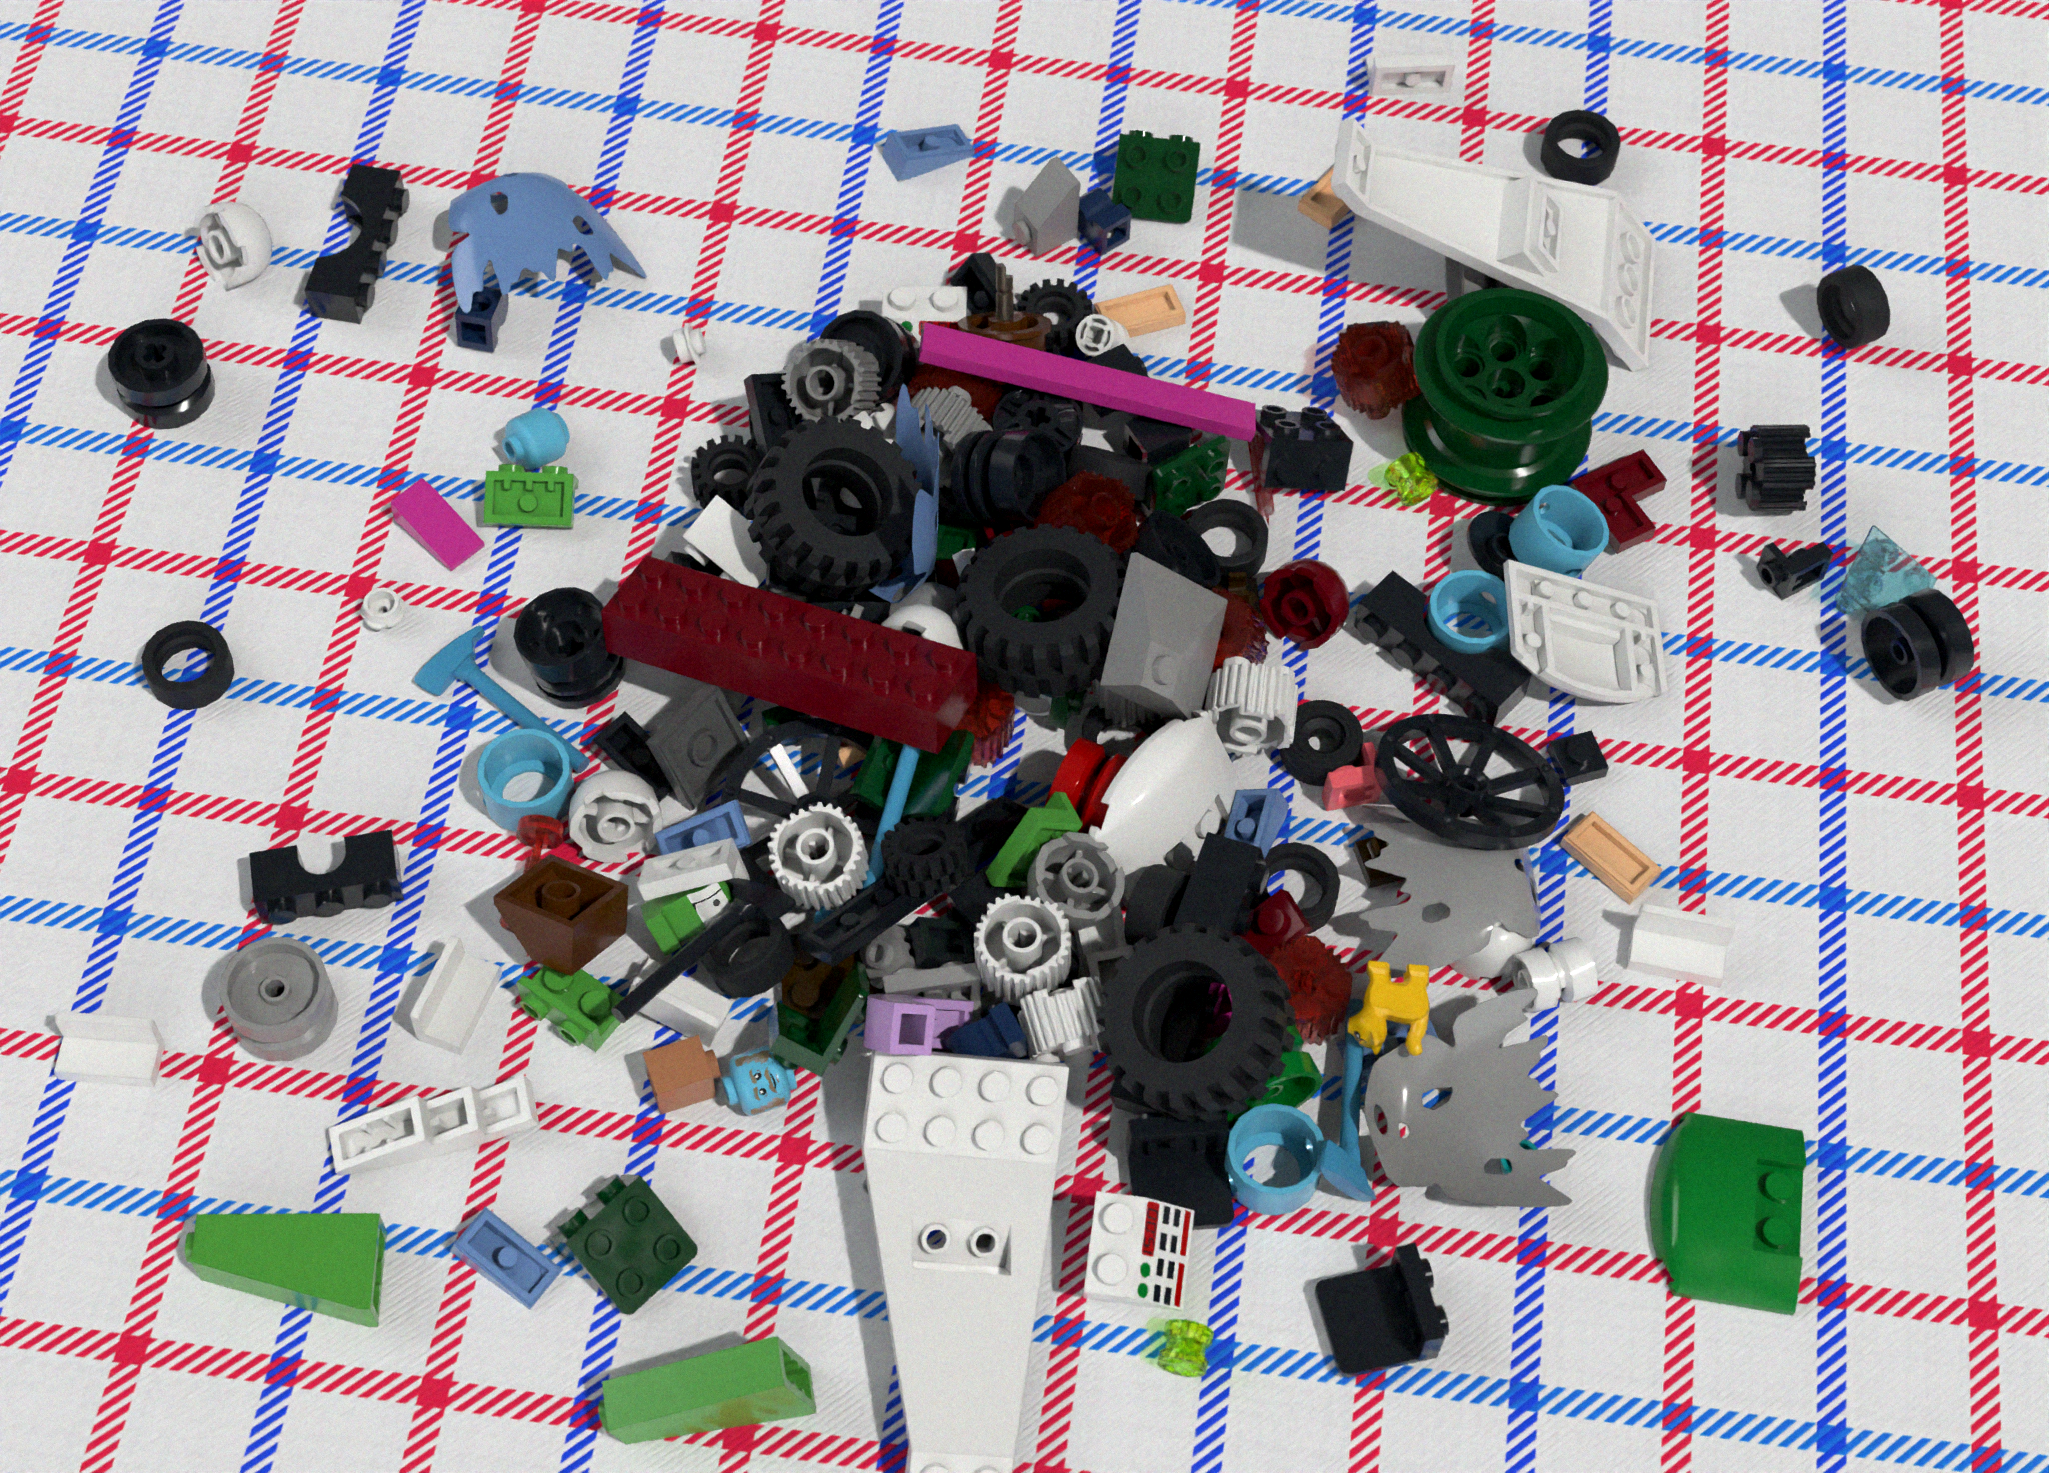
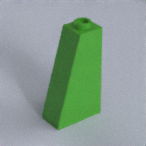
M380 1213L197 1214L195 1231L188 1232L186 1237L185 1257L186 1261L193 1265L202 1281L362 1326L378 1327L387 1230Z
M778 1336L602 1381L604 1400L599 1402V1416L604 1429L625 1444L790 1419L817 1413L810 1364Z

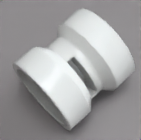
M1100 314L1087 316L1076 329L1075 338L1077 346L1089 356L1095 357L1123 343L1129 348L1130 338L1124 325Z

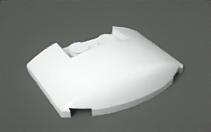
M1509 559L1503 563L1511 654L1531 674L1551 687L1565 693L1602 702H1639L1654 695L1656 697L1661 696L1668 691L1658 602L1656 600Z
M1193 711L1196 718L1186 720L1185 722L1174 719L1153 733L1125 762L1101 800L1102 803L1109 806L1102 829L1100 830L1098 827L1091 825L1088 834L1094 841L1104 842L1109 847L1104 852H1107L1114 859L1118 870L1122 866L1125 876V890L1121 900L1126 909L1136 883L1149 867L1155 864H1162L1181 871L1187 868L1200 853L1207 832L1216 834L1228 822L1236 790H1244L1243 784L1207 711Z

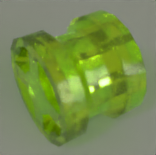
M1417 452L1400 456L1388 466L1384 473V478L1389 486L1397 488L1398 499L1402 505L1407 507L1426 500L1434 493L1439 483L1433 472L1425 470V461L1420 453Z
M1173 1319L1167 1321L1163 1332L1167 1342L1166 1347L1159 1352L1157 1361L1159 1367L1167 1372L1184 1377H1202L1206 1375L1209 1361L1205 1357V1352L1207 1348L1212 1346L1214 1337L1212 1329L1190 1320Z

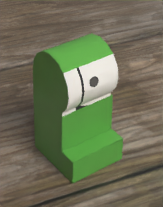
M721 881L654 898L641 905L640 908L646 926L666 957L682 948L681 942L704 930L706 926L721 916L731 905L734 897L726 882Z

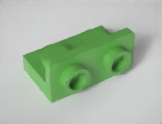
M498 465V471H486L484 524L495 526L573 528L575 489H578L579 480L574 474H568V468L561 466H543L542 473L525 472V467L521 465Z
M1055 792L1044 808H1029L985 872L992 886L1027 888L1029 869L1041 847L1053 839L1062 838L1064 833H1077L1083 824L1065 792Z
M544 965L532 980L523 975L516 982L521 998V1007L536 1020L542 1021L546 1018L558 1026L557 1030L561 1036L575 1046L584 1044L594 1052H597L621 1024L613 1016L611 1009L624 997L582 969L573 976H569Z

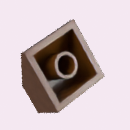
M550 854L494 895V905L533 961L553 968L557 972L573 976L626 933L629 885Z

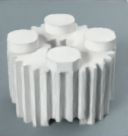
M1234 656L1223 661V670L1217 669L1216 673L1211 674L1204 711L1208 712L1227 753L1234 752L1237 756L1244 754L1246 757H1250V755H1256L1260 747L1269 749L1270 746L1282 749L1289 748L1290 744L1293 743L1299 690L1298 685H1295V672L1289 667L1277 665L1266 668L1264 664L1257 666L1255 663H1250L1246 658Z
M818 802L817 806H809L806 812L801 808L798 815L791 813L789 821L784 819L781 824L774 825L776 832L770 833L772 841L768 842V848L771 852L769 859L782 891L794 898L798 906L804 903L805 908L808 910L811 906H814L816 911H819L821 906H824L826 911L830 909L837 910L852 900V896L855 897L857 895L856 889L863 888L861 880H867L865 871H869V857L862 834L857 824L852 823L851 817H844L840 807L834 810L832 804L829 803L826 807H823L822 802ZM820 854H826L824 857L820 858Z
M1009 893L1005 894V899L1003 900L999 897L995 898L996 904H987V915L982 914L981 923H977V932L974 933L975 963H977V970L981 975V982L983 984L987 983L989 991L996 990L997 997L1001 996L1004 1002L1006 1001L1007 1004L1021 1006L1020 999L1025 998L1026 995L1033 994L1034 991L1047 989V992L1050 993V990H1058V983L1063 984L1071 966V932H1069V921L1065 919L1064 911H1058L1057 903L1050 904V902L1046 901L1042 904L1040 903V898L1037 897L1032 901L1028 895H1026L1024 900H1021L1019 895L1011 897Z
M1100 976L1082 977L1073 980L1074 986L1058 989L1050 993L1047 992V989H1042L1020 999L1022 1011H1019L1017 1017L1020 1027L1026 1036L1028 1055L1031 1061L1054 1063L1065 1061L1070 1067L1069 1069L1093 1062V1052L1096 1050L1102 1052L1099 1048L1097 1035L1099 1032L1105 1031V1028L1096 1022L1097 1007L1099 1005L1105 1006L1107 998L1101 994L1103 983Z

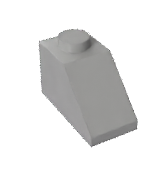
M1058 156L1049 160L1015 203L1014 223L1012 224L1013 233L1017 241L1021 245L1026 244L1036 257L1077 237L1080 182Z

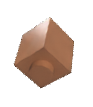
M699 1035L643 1052L646 1073L660 1115L716 1097L714 1079L721 1077L720 1068L713 1049L704 1052Z

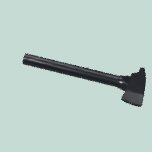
M740 878L725 880L734 897L727 910L611 1009L613 1016L619 1022L625 1023L738 925L755 916L765 921L773 922L797 905L795 899L781 890L755 881Z

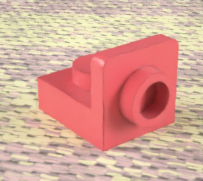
M1373 742L1362 744L1357 767L1346 765L1327 774L1321 795L1326 811L1379 801L1382 789L1374 772L1376 750Z

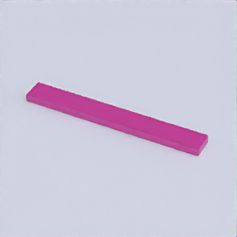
M924 323L918 359L922 363L1218 435H1225L1247 442L1252 441L1256 432L1255 403L938 325Z

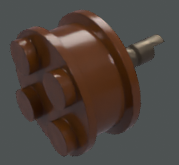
M1003 263L996 264V290L998 291L996 293V311L962 318L958 322V331L1046 352V334L1052 330L1051 319L1040 314L1013 311V276L1006 275V266ZM964 373L966 377L980 378V376Z

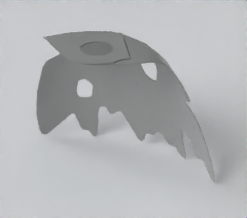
M1362 805L1363 808L1379 810V815L1397 817L1410 822L1387 824L1363 823L1365 829L1374 831L1376 838L1389 844L1381 849V854L1378 858L1365 862V866L1404 877L1406 882L1400 891L1411 895V898L1405 903L1366 911L1359 915L1360 919L1369 922L1371 929L1397 932L1398 936L1378 960L1390 964L1391 978L1403 977V973L1406 972V965L1408 964L1429 966L1430 971L1447 966L1481 951L1489 944L1491 932L1496 921H1500L1509 931L1518 932L1527 938H1534L1539 935L1541 910L1528 847L1514 850H1481L1450 841L1424 829L1395 807ZM1464 817L1458 818L1466 822L1484 825L1481 821L1477 819ZM1516 859L1522 860L1524 872L1516 868ZM1530 879H1531V881H1532V885H1533V889H1534L1535 902H1534L1533 895H1532V891H1531ZM1443 903L1450 909V915L1447 918L1436 922H1425L1422 919V910L1426 906Z
M1524 988L1511 991L1482 1002L1459 1014L1452 1027L1455 1038L1454 1047L1449 1046L1437 1037L1425 1034L1421 1041L1423 1052L1420 1055H1410L1404 1042L1381 1056L1373 1064L1365 1093L1364 1114L1383 1170L1395 1185L1402 1187H1426L1438 1184L1445 1196L1449 1198L1492 1206L1533 1208L1566 1206L1572 1203L1571 1198L1541 1180L1540 1176L1566 1167L1567 1160L1573 1157L1576 1151L1571 1149L1525 1150L1519 1145L1522 1140L1529 1136L1528 1132L1521 1127V1123L1559 1096L1556 1092L1542 1090L1538 1080L1528 1076L1530 1070L1540 1061V1051L1547 1046L1548 1036L1542 1035L1527 1042L1499 1048V1045L1510 1031L1528 1020L1523 1014L1522 1009L1537 997V989ZM1435 1088H1452L1453 1094L1450 1100L1434 1110L1423 1106V1093ZM1375 1105H1379L1385 1115L1387 1123L1385 1135L1378 1130L1375 1123ZM1400 1122L1407 1124L1409 1127V1136L1406 1138L1400 1137ZM1490 1159H1507L1511 1162L1512 1171L1505 1175L1486 1174L1484 1167Z

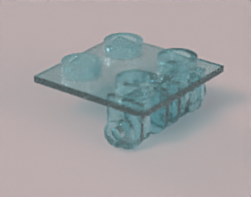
M1873 525L1861 545L1854 562L1850 566L1840 591L1835 596L1836 608L1844 614H1851L1860 608L1869 613L1889 603H1898L1899 599L1926 587L1933 589L1937 578L1879 528Z

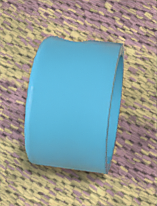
M1560 485L1542 488L1512 522L1509 530L1510 546L1520 563L1573 578H1578L1604 550L1609 541V528L1606 519L1596 504L1583 493L1568 486ZM1546 503L1544 507L1539 509V505Z
M1461 570L1448 574L1436 584L1431 594L1424 620L1428 632L1441 645L1456 652L1475 654L1498 648L1506 653L1510 644L1505 583L1497 576L1481 570ZM1481 592L1490 593L1495 598L1497 604L1484 598ZM1472 614L1480 617L1488 624L1492 635L1485 638H1469L1455 633L1443 622L1453 615Z
M536 729L512 730L498 736L486 746L478 761L477 778L483 794V802L490 817L503 828L518 833L540 832L555 826L568 814L570 801L574 795V780L572 778L570 758L563 744L550 733ZM537 772L546 775L555 785L548 794L533 801L514 802L503 798V791L507 783L515 776L523 773Z
M1271 1103L1254 1107L1239 1117L1229 1134L1224 1166L1226 1172L1228 1171L1231 1193L1240 1204L1256 1213L1277 1216L1294 1212L1309 1202L1320 1182L1322 1174L1320 1158L1324 1143L1321 1130L1310 1116L1293 1106ZM1266 1145L1282 1147L1289 1151L1298 1162L1300 1168L1299 1182L1296 1185L1283 1188L1264 1186L1246 1174L1243 1170V1163L1248 1154L1258 1147Z

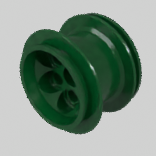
M1513 288L1481 289L1460 295L1446 302L1430 315L1416 338L1413 351L1415 374L1406 388L1401 409L1404 442L1414 464L1427 479L1450 495L1471 503L1494 507L1519 506L1528 504L1542 488L1551 485L1563 486L1575 473L1588 451L1592 437V416L1600 407L1607 391L1609 380L1608 361L1599 338L1586 321L1570 308L1554 299L1531 291Z

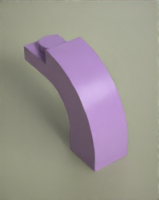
M903 994L868 995L863 1046L888 1054L931 1056L932 1048L948 1049L946 1045L947 1039L960 1028L972 1023L974 1002L962 999L929 998Z

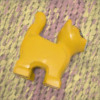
M1368 961L1366 973L1369 977V982L1363 998V1008L1359 1013L1348 1019L1347 1032L1354 1036L1360 1046L1372 1049L1373 1053L1377 1055L1387 1036L1386 1021L1409 1025L1410 1029L1405 1041L1407 1051L1412 1056L1420 1055L1423 1052L1421 1041L1426 1034L1429 1021L1430 1002L1427 994L1429 966L1408 964L1406 965V972L1403 973L1404 982L1395 983L1391 982L1389 963Z

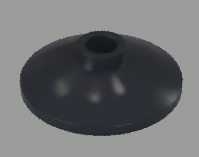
M1486 511L1478 514L1470 522L1466 534L1467 544L1479 566L1485 572L1497 576L1505 583L1503 563L1508 559L1519 562L1513 554L1509 542L1510 525L1516 518L1498 511Z

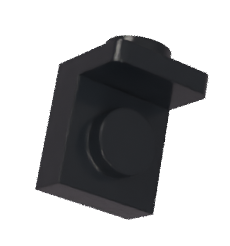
M1772 542L1764 546L1756 569L1762 582L1767 587L1772 588L1784 600L1824 579L1834 553L1824 542H1821L1809 549L1800 548L1787 558Z
M918 916L909 926L917 967L935 969L953 961H960L965 964L975 963V951L970 940L967 923Z

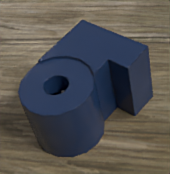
M1096 187L1079 197L1078 231L1098 254L1103 256L1129 240L1132 213L1122 203L1116 206L1103 189ZM1113 229L1115 234L1107 239L1108 232Z
M483 286L482 292H475L473 294L470 312L464 313L460 305L455 312L458 346L494 353L498 343L497 333L507 317L508 294L502 295L500 288Z
M1006 1001L989 1009L988 1016L960 1028L946 1041L951 1054L1018 1059L1028 1054L1026 1036Z

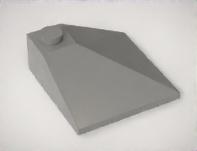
M1131 553L1100 686L1170 720L1179 719L1185 722L1186 720L1196 718L1193 711L1203 710L1228 600L1139 553Z

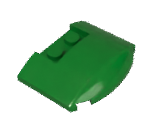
M1686 1112L1679 1121L1680 1125L1674 1130L1670 1138L1667 1139L1655 1167L1650 1195V1226L1657 1261L1663 1260L1674 1282L1668 1284L1673 1296L1793 1316L1796 1311L1803 1257H1800L1803 1171L1806 1167L1803 1131Z

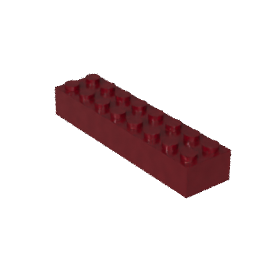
M647 555L601 610L606 651L935 754L940 752L977 696L976 653Z

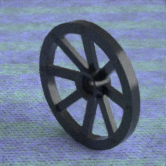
M1422 714L1405 718L1387 729L1375 753V776L1380 788L1389 801L1419 826L1456 843L1489 850H1514L1532 846L1541 842L1553 832L1564 808L1565 795L1562 783L1553 767L1540 753L1513 734L1473 718L1452 714ZM1427 736L1442 772L1403 744L1410 740ZM1445 736L1462 738L1481 744L1470 766L1457 765ZM1494 750L1507 756L1524 769L1523 771L1490 780L1483 772ZM1394 757L1431 784L1402 779L1395 766ZM1536 783L1542 794L1544 805L1496 795ZM1421 798L1442 801L1445 811H1439ZM1493 811L1534 818V820L1525 824L1511 826ZM1474 816L1484 825L1466 822L1458 818Z
M822 718L799 719L778 725L757 737L738 756L726 778L720 806L736 799L741 805L786 819H791V813L798 815L801 808L805 812L808 811L809 806H817L818 802H822L823 807L830 803L833 805L834 810L840 807L843 811L859 799L849 794L852 787L835 798L829 795L841 742L867 755L875 736ZM805 738H826L827 744L816 790L809 793L782 745ZM767 753L770 754L797 801V805L741 788L750 770ZM851 817L852 823L857 824L862 835L876 837L880 821ZM908 819L900 820L905 826L909 824ZM770 836L739 850L751 881L782 891L777 879L770 876L755 862L771 853L768 848V842L772 841ZM804 903L794 907L796 909L808 910L805 908ZM811 906L808 911H816V910H815V907H814V906Z

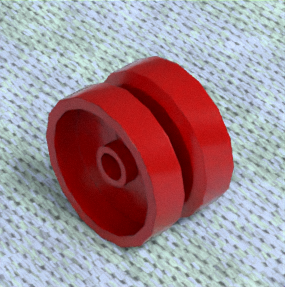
M1083 737L1078 738L1070 747L1059 767L1045 805L1055 792H1065L1083 824L1078 833L1088 834L1091 825L1101 830L1109 808L1108 804L1102 803L1101 800L1117 773L1130 757L1118 753L1105 764L1106 756L1103 745Z

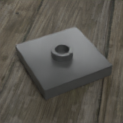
M705 683L646 741L682 806L694 810L729 774L738 756L750 744L721 688L709 683Z

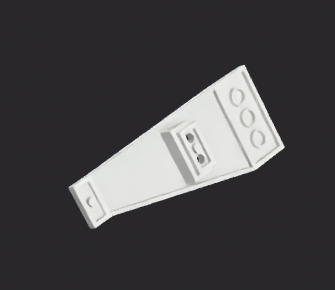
M1355 118L1340 123L1338 140L1335 145L1333 175L1330 182L1335 196L1342 199L1355 214L1513 288L1535 292L1560 302L1577 313L1584 321L1590 323L1593 330L1597 334H1601L1611 346L1614 355L1617 358H1621L1632 372L1648 367L1656 239L1617 191L1377 144Z
M872 1050L861 1149L908 1439L905 1473H1012L1058 1164L1070 1068L1065 1063L931 1052V1056L888 1054ZM933 1230H941L943 1232L941 1241L934 1245L928 1244V1234ZM986 1233L992 1236L991 1243L987 1247H976V1240L980 1235Z

